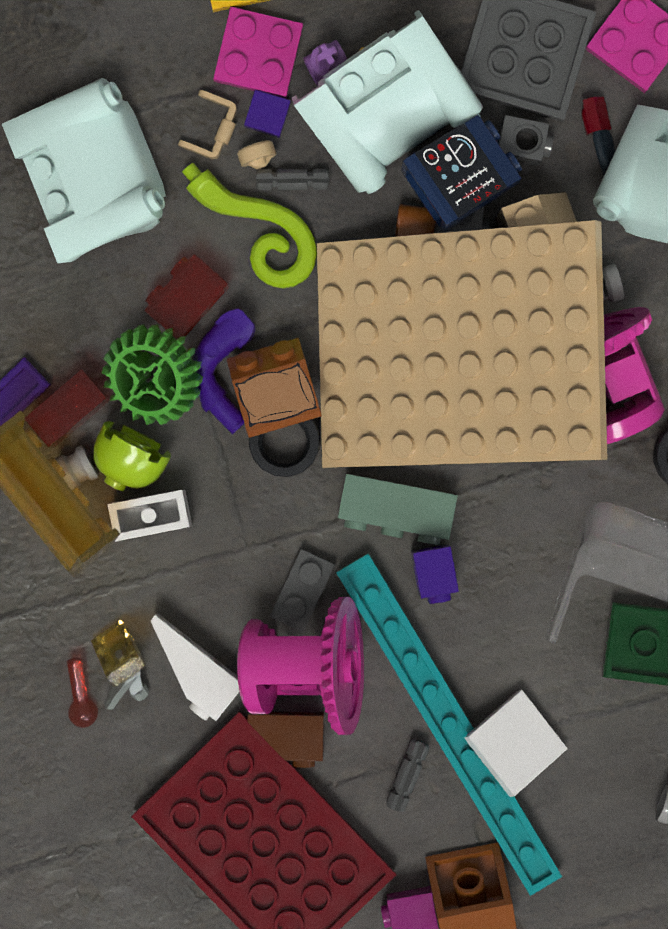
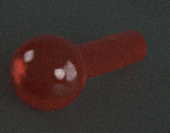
M71 658L67 660L73 702L69 707L68 717L73 725L79 728H86L96 721L98 709L96 704L88 699L82 659Z

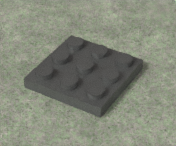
M482 0L461 73L479 98L564 122L596 12L558 0Z

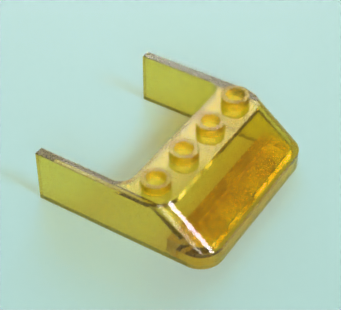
M19 411L0 426V489L63 567L73 577H76L114 544L120 533L116 528L112 530L103 518L99 517L95 520L87 510L90 503L77 487L73 490L70 489L62 479L66 476L63 468L54 458L47 460L40 452L39 448L42 447V443L31 429L27 428L24 431L23 426L26 416L22 411Z

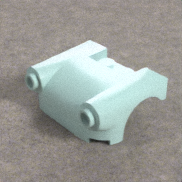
M419 10L414 13L416 19L399 31L395 32V30H392L389 33L386 32L325 74L324 78L318 82L319 86L300 99L297 95L292 97L295 108L358 193L366 191L367 194H371L380 189L386 182L384 178L387 174L386 166L449 123L453 128L459 127L479 115L483 108V105L467 83L460 69L450 58Z
M104 78L98 79L2 123L15 159H23L50 225L44 228L57 263L72 262L101 245L128 235L149 231L160 223L158 219L162 217V209L165 207L163 197H166L163 182L136 115L128 101L122 99V94L114 82H108Z
M637 104L594 196L593 204L597 208V213L602 218L609 221L617 220L624 227L625 232L663 243H668V110Z

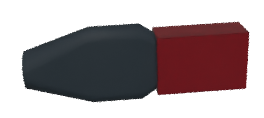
M590 97L582 100L584 107L581 111L586 135H593L597 158L604 176L615 153L612 135L609 132L612 128L604 97Z

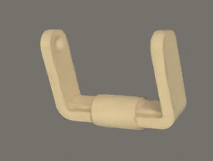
M200 90L198 96L227 107L229 110L225 119H222L214 138L216 142L212 152L183 140H179L178 146L209 159H217L223 146L229 144L236 124L233 121L237 114V108L232 101Z

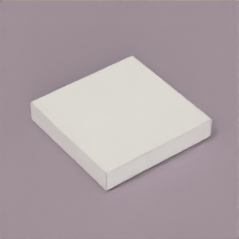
M523 690L514 693L464 737L509 797L516 796L568 749Z

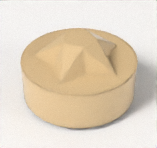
M266 140L242 148L238 151L237 155L242 167L250 166L255 169H261L266 167L271 158L275 157L277 153L273 142Z

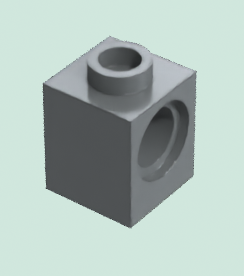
M505 115L500 131L501 139L498 140V144L505 154L510 151L518 162L539 166L543 157H550L554 136L548 135L550 124ZM520 133L531 134L536 141L535 148L529 151L520 149L516 144V136Z

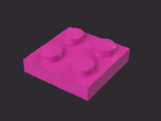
M621 0L586 46L585 50L645 93L668 63V13L650 0Z
M230 6L213 78L214 82L251 91L258 90L287 99L304 27L303 23Z

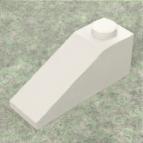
M157 613L152 618L151 623L186 698L192 702L189 708L206 721L209 717L217 721L239 693L238 676Z

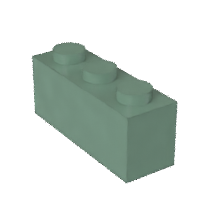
M346 474L338 518L345 520L344 527L366 531L367 524L382 527V535L403 538L404 531L419 534L417 540L419 542L440 545L441 538L447 540L450 538L458 495Z

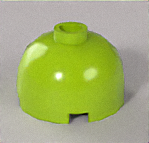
M104 422L94 444V461L100 472L106 475L104 482L112 488L124 491L126 486L137 489L149 486L158 480L171 458V453L167 450L162 455L158 452L161 444L130 427L123 426L120 432L111 429L114 422Z

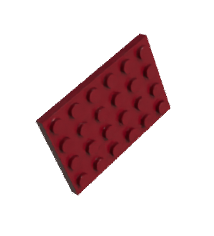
M241 711L222 727L131 816L239 929H341L396 876V872L289 761H285L248 723V718Z

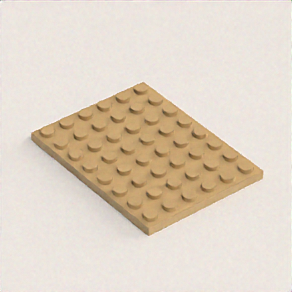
M592 220L317 243L322 468L607 460L601 221Z

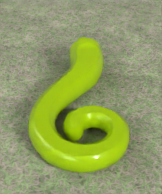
M191 163L182 171L191 182L186 189L203 206L222 215L270 221L284 228L293 238L298 249V255L294 264L285 270L271 268L265 259L266 254L271 249H275L280 253H287L289 251L290 244L284 236L278 233H268L260 236L251 248L250 262L254 273L261 281L272 287L284 289L294 287L304 282L310 276L315 267L317 246L309 226L298 214L283 205L266 199L233 193L209 169L202 173L194 163Z

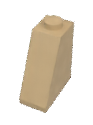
M566 192L540 194L501 208L496 217L499 228L577 222Z

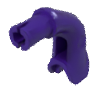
M232 309L224 313L203 337L193 355L194 361L202 362L201 367L196 371V373L204 376L202 383L197 386L201 390L199 395L201 407L206 413L210 411L232 435L244 425V420L240 410L226 397L228 392L217 382L214 373L218 364L237 347L241 350L255 333V324L241 309Z

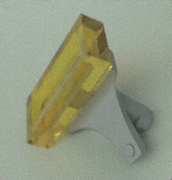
M119 620L91 640L104 674L112 684L111 690L104 702L105 708L111 710L114 709L128 689L130 695L138 701L144 700L149 695L145 683H142L140 678V671L145 666V662L129 628L122 620Z

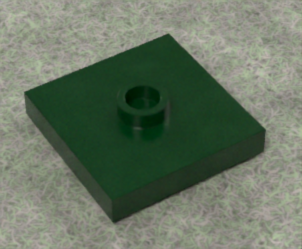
M611 602L602 677L668 686V609Z

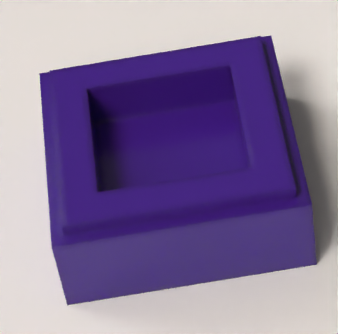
M255 90L244 127L280 138L291 100Z

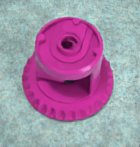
M645 307L628 308L604 315L606 396L613 404L628 397L630 398L629 402L623 403L624 407L606 414L607 444L620 441L650 427L662 417L665 411L637 339L638 335L643 334L644 330L649 328L652 321L650 311Z
M338 597V599L331 603V607L328 608V616L325 617L321 636H277L275 629H269L268 624H264L260 619H251L247 622L242 630L239 641L237 674L242 703L251 714L271 713L276 703L277 695H321L331 728L338 735L353 734L359 721L363 700L364 647L359 613L352 598Z

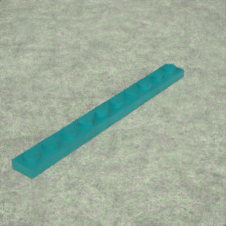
M369 553L337 571L338 577L353 599L356 607L529 895L535 894L562 877L560 871L516 798L509 797L464 739L474 728Z

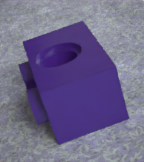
M441 545L411 551L419 597L421 599L427 598L429 604L452 600L451 593L459 592L451 546Z

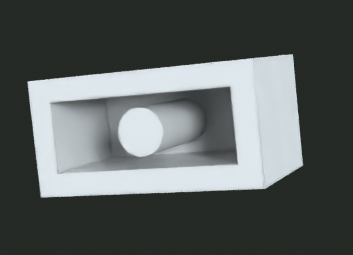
M186 490L107 504L115 542L192 527Z

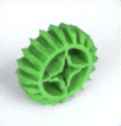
M143 324L138 325L134 330L127 329L121 334L120 338H116L111 343V349L103 358L107 364L103 367L101 373L109 377L104 382L103 387L113 389L114 391L110 401L119 400L122 403L120 413L126 412L129 409L132 411V421L138 420L143 416L146 425L153 424L156 420L162 425L166 424L170 419L173 421L178 420L184 414L183 412H188L194 406V400L199 397L201 391L197 386L202 383L204 376L196 373L201 367L202 362L191 359V356L195 353V348L186 350L183 346L185 336L175 340L173 338V328L166 329L161 333L159 324L152 325L148 329ZM147 351L156 353V354H158L159 356L151 355V354L148 353ZM158 367V370L153 374V379L148 383L147 380L151 376L152 370Z

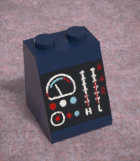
M479 115L403 160L402 174L442 233H446L519 184L521 180L518 174L522 171L519 162L510 151L506 154L497 143L501 139L498 131L490 120L483 122Z

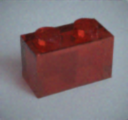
M195 254L189 260L185 256L180 259L170 272L174 276L164 288L159 284L145 300L149 305L144 311L163 328H173V336L176 339L186 337L230 288L226 281Z
M81 369L24 419L49 448H55L108 403L110 398L88 372Z

